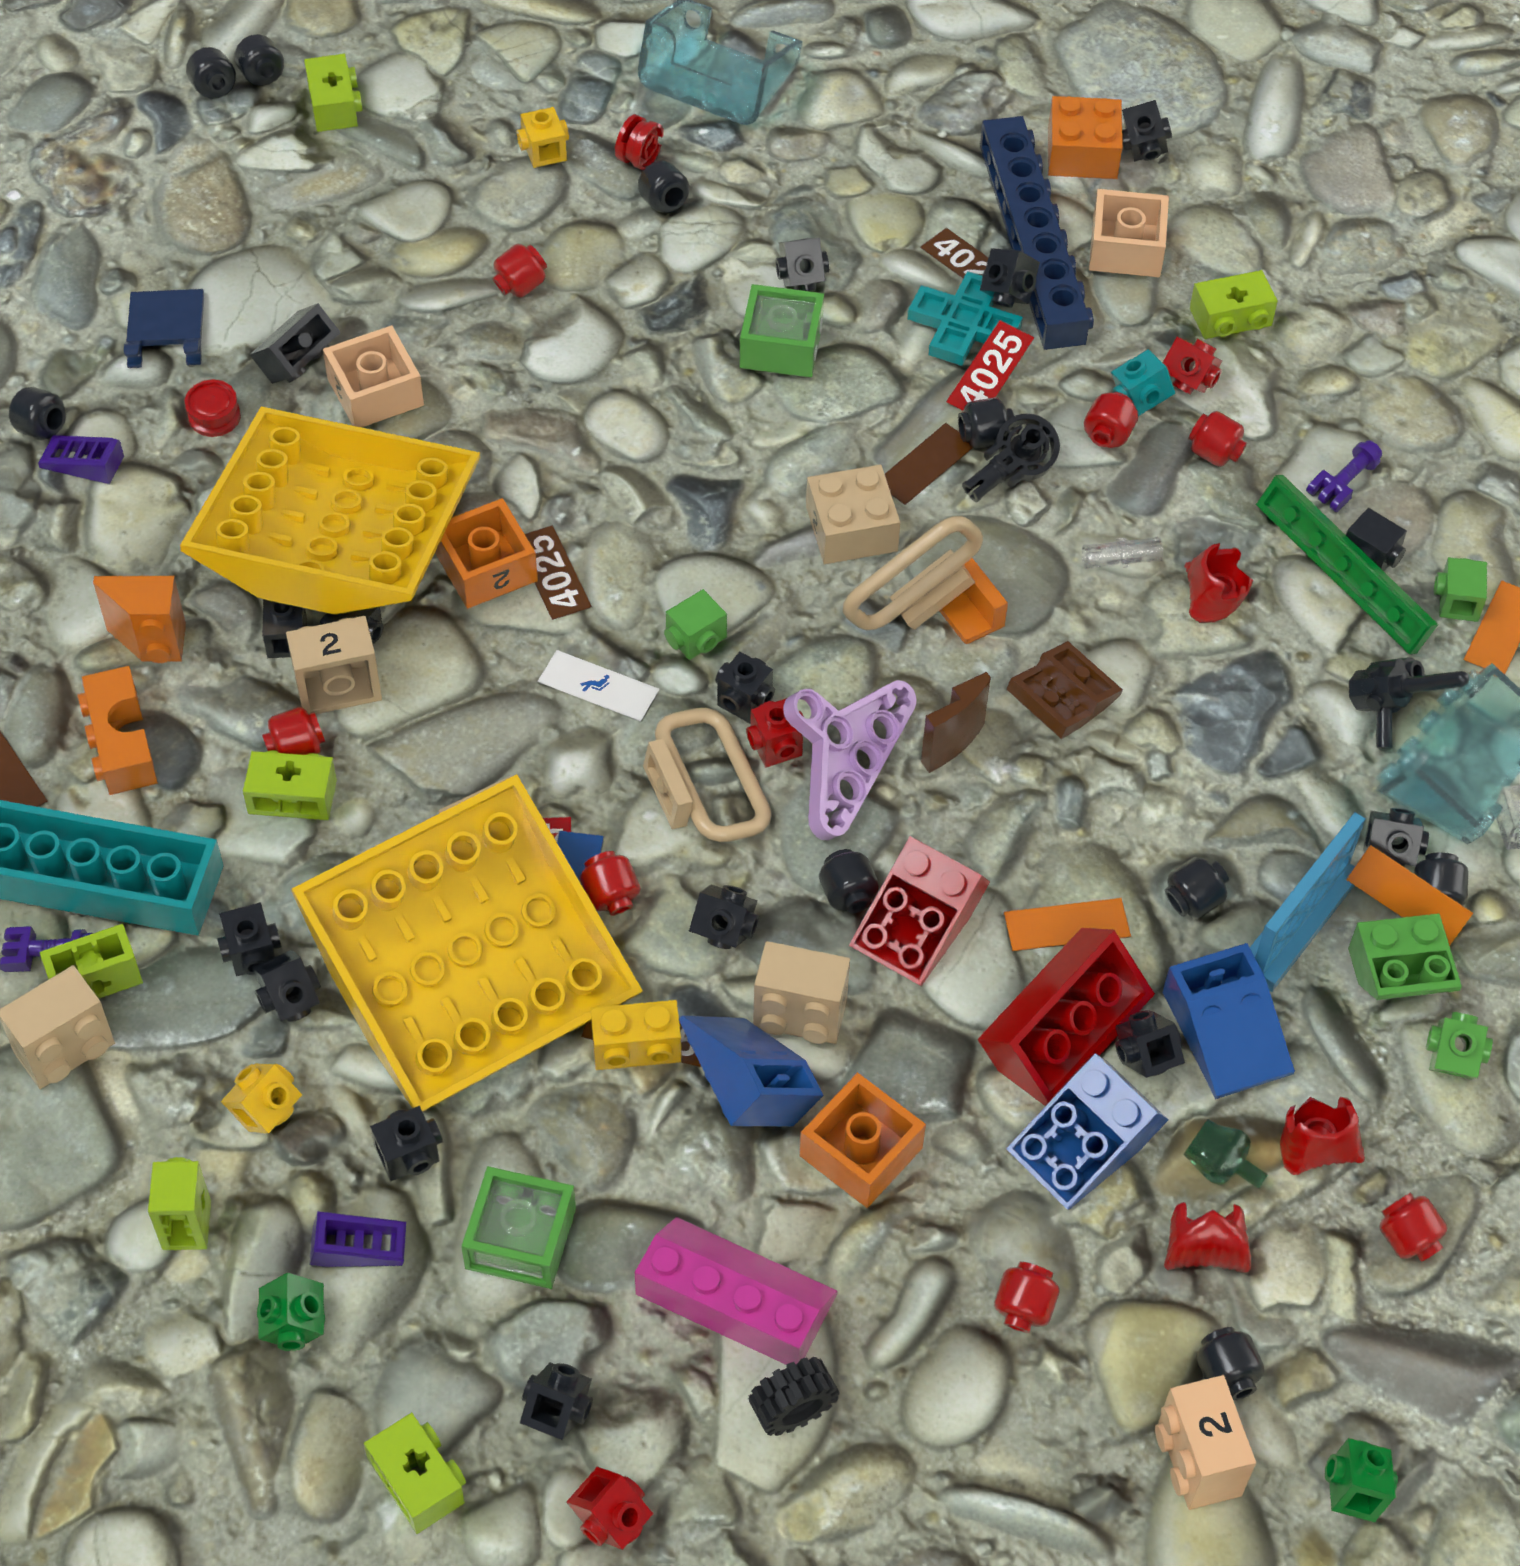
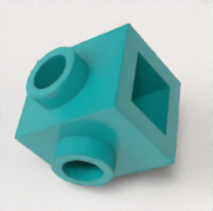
M1149 349L1111 371L1116 387L1112 388L1113 393L1118 392L1128 396L1134 403L1138 416L1176 394L1167 367Z

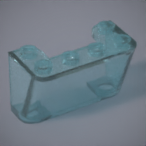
M677 0L646 20L638 65V76L641 83L654 92L742 125L754 123L798 64L803 43L801 40L772 30L769 32L765 59L761 60L707 40L712 8L693 0ZM688 10H693L699 15L701 19L699 28H693L687 23L686 13ZM777 44L786 45L784 49L776 54L775 48Z
M1493 663L1479 673L1475 669L1471 670L1468 673L1470 680L1466 686L1446 689L1437 700L1441 704L1437 711L1431 710L1417 725L1421 730L1417 737L1412 735L1397 750L1396 753L1400 756L1399 760L1396 763L1390 762L1376 777V780L1380 783L1376 789L1378 792L1415 812V814L1467 845L1483 836L1503 810V807L1497 802L1520 773V688Z

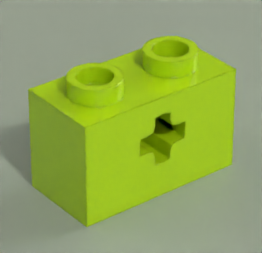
M345 53L304 59L317 132L358 127L356 112L363 111L359 90H352V88H358L355 67H348Z
M1263 270L1194 283L1189 309L1203 338L1209 339L1272 326L1278 300Z
M275 750L267 752L251 751L243 787V796L248 814L329 821L337 782L333 757H324L314 753L307 755L278 753Z
M123 923L39 952L48 979L74 965L98 999L143 983Z
M174 1157L164 1162H153L148 1213L162 1250L207 1249L211 1198L199 1161Z
M412 1412L363 1443L368 1461L416 1535L465 1504L462 1486L466 1484V1480L460 1468L453 1459L447 1462L444 1461L437 1450L442 1445L434 1429L428 1422L420 1425ZM418 1466L421 1471L426 1470V1472L419 1476L415 1470L411 1471L410 1469Z

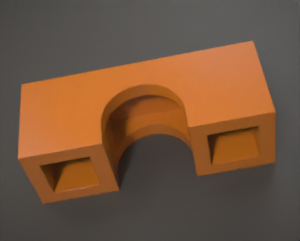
M130 666L81 676L85 692L77 695L83 717L90 716L92 724L85 725L84 727L90 749L97 748L99 756L91 758L97 782L105 780L109 795L158 784L145 730L141 729L132 732L118 731L126 724L143 720Z

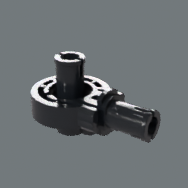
M1019 414L1008 419L996 435L994 445L984 452L983 456L987 461L992 457L993 459L970 479L962 483L965 493L968 494L977 487L970 496L977 503L984 495L999 483L1006 481L1017 470L1020 471L1007 482L1010 488L1014 487L1021 480H1035L1045 475L1052 468L1060 451V440L1055 428L1049 421L1035 414ZM1016 425H1019V426L1015 427L1012 431H1010V428H1012V427H1014V426H1016ZM1050 443V459L1044 466H1041L1040 464L1044 461L1045 457L1047 456ZM1042 444H1043V450H1042V451H1043V454H1042L1041 457H1040V454H1041V446H1042Z

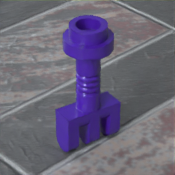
M1367 440L1358 443L1352 450L1354 458L1337 475L1332 476L1323 469L1308 484L1306 492L1313 496L1323 487L1324 489L1319 494L1318 500L1326 504L1335 495L1336 497L1331 502L1329 508L1338 512L1352 499L1353 490L1347 486L1350 481L1364 468L1374 470L1380 464L1382 451L1373 441Z
M32 926L6 928L4 940L7 942L3 943L1 950L2 955L5 957L0 958V970L4 972L31 971L33 957H40L39 952L93 933H87L85 929H76L72 932L71 938L36 940V933Z

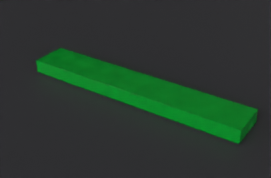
M1275 475L1256 505L1409 655L1417 654L1439 624L1284 475Z

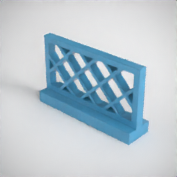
M1354 812L1265 925L1262 933L1250 947L1271 992L1277 987L1355 886L1346 879L1355 867L1350 862L1366 819Z

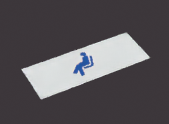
M556 650L537 681L638 721L643 719L659 691V688Z

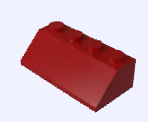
M1081 928L977 1040L998 1072L1046 1106L1095 1053L1100 1056L1118 1036L1115 1026L1129 1021V1016L1139 1012L1155 993L1115 930Z

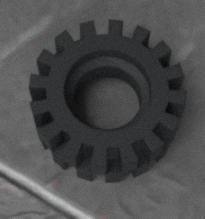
M806 1357L800 1359L797 1364L793 1361L786 1364L785 1369L781 1371L777 1369L772 1372L773 1376L762 1379L760 1381L761 1385L755 1386L751 1390L753 1394H750L748 1397L749 1403L765 1433L770 1436L773 1434L779 1436L785 1430L787 1433L793 1432L797 1426L800 1425L802 1428L808 1425L807 1421L812 1418L816 1420L821 1417L822 1411H828L833 1407L831 1403L837 1402L840 1392L822 1359L812 1357L808 1360Z

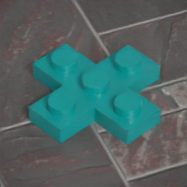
M967 271L955 295L921 285L908 309L907 320L937 329L929 345V356L963 366L974 342L977 341L984 344L999 320L1020 330L1023 317L993 308V297L980 291L982 275Z

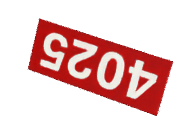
M999 320L946 402L963 411L964 406L968 402L996 397L1035 337Z

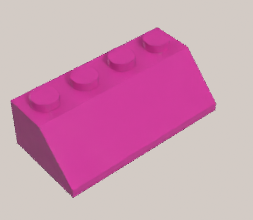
M678 1217L673 1219L654 1236L635 1270V1292L637 1296L785 1365L793 1361L797 1364L800 1359L805 1358L837 1296V1290Z

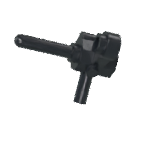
M1412 657L1371 662L1365 670L1355 671L1349 680V698L1356 710L1365 712L1376 711V748L1390 749L1393 748L1392 713L1406 707L1413 693L1464 687L1469 683L1470 678L1465 671L1425 675L1422 663Z

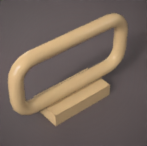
M952 516L940 521L858 585L847 596L843 604L845 617L858 628L867 631L881 628L901 614L907 625L915 630L975 583L964 564L975 556L981 548L983 542L981 530L963 516ZM960 532L967 538L965 544L957 551L953 552L950 549L891 595L890 599L892 602L875 614L867 615L859 609V606L867 598L949 534Z
M705 707L675 712L663 717L658 722L655 730L656 740L648 742L643 767L671 829L687 826L689 817H691L695 827L702 835L717 842L735 841L763 832L770 823V805L726 717L714 709ZM698 723H705L714 727L755 811L753 819L728 826L716 825L709 819L671 737V732L674 729Z

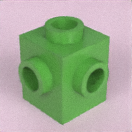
M1452 1012L1451 1019L1446 1017L1440 1019L1438 1026L1431 1025L1426 1044V1050L1432 1051L1429 1070L1471 1080L1478 1078L1481 1063H1488L1492 1050L1493 1039L1486 1037L1488 1027L1477 1025L1478 1017L1458 1012ZM1456 1037L1461 1039L1464 1044L1462 1051L1455 1047Z

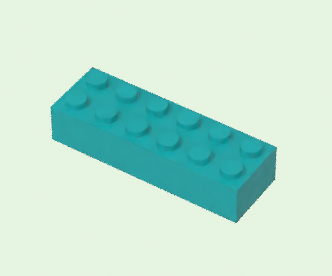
M0 800V899L199 936L224 867L217 839Z

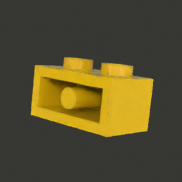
M677 1000L590 1008L596 1070L681 1062V1033Z

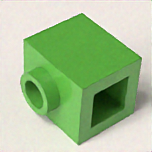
M1448 557L1444 571L1437 572L1434 581V595H1440L1439 617L1479 621L1487 600V562Z
M702 589L666 611L665 638L673 649H679L691 660L700 653L711 651L718 642L727 638V613Z

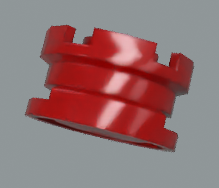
M636 114L629 116L621 127L616 139L615 156L617 160L624 163L631 161L634 167L644 170L655 161L662 145L658 143V137L662 138L664 136L662 125L653 121L647 122L644 117Z
M215 379L204 380L195 384L186 394L184 401L189 424L195 432L202 436H223L231 432L239 424L241 414L237 403V395L228 383Z

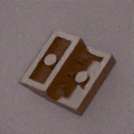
M1069 641L1042 653L1038 664L1012 677L1006 689L1061 739L1075 732L1104 711L1123 691L1120 686Z
M987 672L952 687L950 704L926 715L921 763L929 773L942 767L964 751L985 724L991 677Z

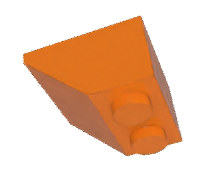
M94 576L93 584L105 626L109 633L142 662H182L186 621L174 576Z

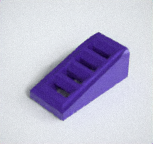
M53 435L38 465L41 469L110 484L124 458L121 442L118 439ZM58 449H63L60 457H54ZM71 452H76L73 458H68Z
M317 1211L312 1228L309 1265L323 1267L402 1266L405 1252L406 1221ZM327 1235H335L334 1245L326 1244ZM345 1235H353V1247L345 1246ZM364 1235H372L371 1249L363 1248ZM382 1235H390L389 1251L381 1250Z

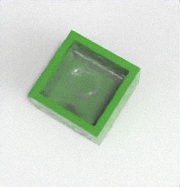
M752 284L740 336V368L812 377L823 325L824 293Z
M487 1166L461 1246L465 1269L552 1289L576 1211L574 1185Z

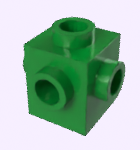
M287 1272L260 1287L257 1308L258 1339L277 1344V1347L284 1351H296L304 1348L305 1344L324 1335V1283Z
M1348 1438L1337 1453L1330 1455L1325 1466V1480L1329 1482L1331 1511L1375 1523L1396 1498L1395 1491L1398 1475L1393 1470L1391 1449L1376 1446L1366 1441Z

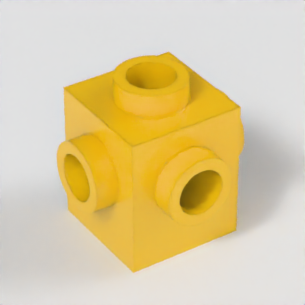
M550 107L520 114L521 129L516 130L520 150L527 151L533 168L567 161L566 141L569 140V132L565 120H559L555 108Z
M255 1063L244 1068L236 1076L234 1081L236 1085L223 1098L221 1103L248 1132L269 1134L275 1126L282 1124L292 1115L294 1111L293 1105L302 1094L292 1084L294 1082L292 1074L279 1064Z

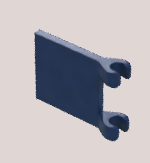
M203 289L130 293L127 337L124 344L127 368H141L143 362L142 346L183 344V350L186 354V365L201 364Z

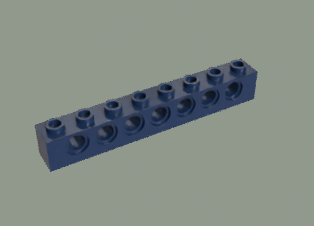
M1023 116L983 120L980 149L1012 250L1021 251L1040 262L1036 284L1032 291L1029 305L1043 349L1049 350L1086 345L1088 330L1093 329L1094 325L1092 309L1090 307L1086 308L1084 303L1085 290L1083 282L1077 281L1075 276L1074 255L1068 254V239L1065 229H1060L1059 210L1057 204H1052L1050 199L1051 186L1049 179H1044L1042 175L1043 163L1041 155L1035 154L1034 133L1032 129H1027Z

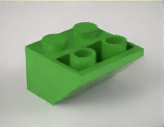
M1440 914L1357 923L1348 950L1358 985L1376 1000L1461 990L1462 985Z

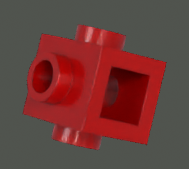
M1177 336L1162 362L1167 367L1169 375L1175 378L1172 382L1173 386L1190 395L1194 389L1205 393L1207 388H1213L1221 376L1222 369L1219 367L1223 360L1214 356L1216 348L1198 338L1192 344Z
M787 698L776 702H765L759 707L751 709V726L746 728V734L751 748L757 750L765 768L800 757L803 754V735L790 725L784 715L783 706Z
M596 1467L566 1501L583 1522L580 1530L591 1542L597 1546H602L606 1543L621 1550L641 1534L644 1524L653 1515V1512L642 1500L645 1493L638 1484L626 1476L600 1467Z

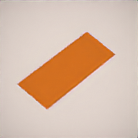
M1501 580L1463 660L1504 676L1520 643V587Z
M1372 845L1368 847L1346 879L1402 918L1440 914L1449 946L1473 915V912Z
M1122 898L1004 912L1012 951L1066 945L1081 928L1113 929L1119 938L1131 937Z

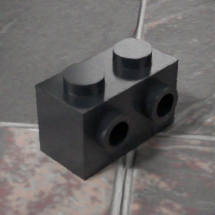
M319 303L297 311L259 345L250 356L272 384L287 380L290 383L306 371L304 366L309 361H314L324 355L323 349L330 347L328 344L341 332Z

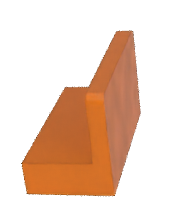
M973 558L965 563L964 566L975 583L939 610L965 644H969L1005 627L1008 602Z

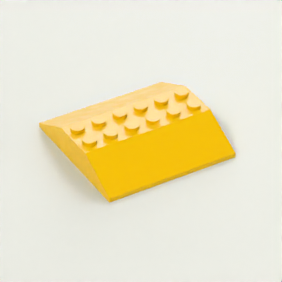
M261 406L181 542L180 551L257 598L319 612L340 614L412 601L479 462L480 452Z
M517 774L291 889L327 969L369 1045L412 1108L420 1106L422 1112L590 1022V1008L621 1005L643 992Z

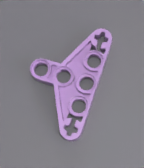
M897 680L891 682L839 711L812 689L800 690L785 700L783 708L786 720L812 743L808 819L810 829L817 838L828 841L843 835L853 822L915 709V692L905 681ZM799 699L806 701L810 706V719L804 718L799 713L797 708ZM896 701L899 706L889 712L888 709L892 708ZM874 720L882 722L885 726V739H881L875 734L873 729ZM829 724L839 730L841 738L839 744H835L829 739L827 734ZM858 749L868 755L870 760L869 769H864L858 763ZM841 780H845L851 785L853 789L851 800L842 795L840 791ZM836 808H838L840 810L835 811L830 819V823L833 826L830 828L827 825V823L829 822V818L825 814L834 811Z

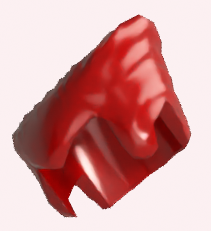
M1220 543L1213 544L1193 558L1192 561L1185 563L1184 567L1186 568L1188 582L1190 583L1189 613L1191 618L1199 623L1215 622L1227 618L1236 611L1249 593L1253 579L1237 567V563L1241 558V552L1238 548L1219 549Z
M1309 1097L1296 1111V1105L1289 1108L1281 1136L1280 1151L1284 1168L1291 1175H1299L1304 1171L1316 1169L1323 1165L1329 1166L1333 1163H1363L1365 1161L1359 1117L1349 1098L1339 1097L1337 1108H1333L1312 1097Z
M1186 1203L1178 1204L1171 1217L1169 1244L1164 1261L1166 1270L1202 1265L1203 1267L1227 1268L1241 1273L1249 1272L1251 1269V1253L1243 1209L1233 1204V1212L1226 1217H1223L1215 1210H1211L1192 1220L1187 1217Z

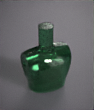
M1209 1119L1204 1123L1183 1154L1207 1180L1217 1185H1223L1237 1174L1259 1189L1268 1176L1267 1173L1246 1160L1250 1151L1251 1140L1245 1132L1236 1128L1218 1125Z

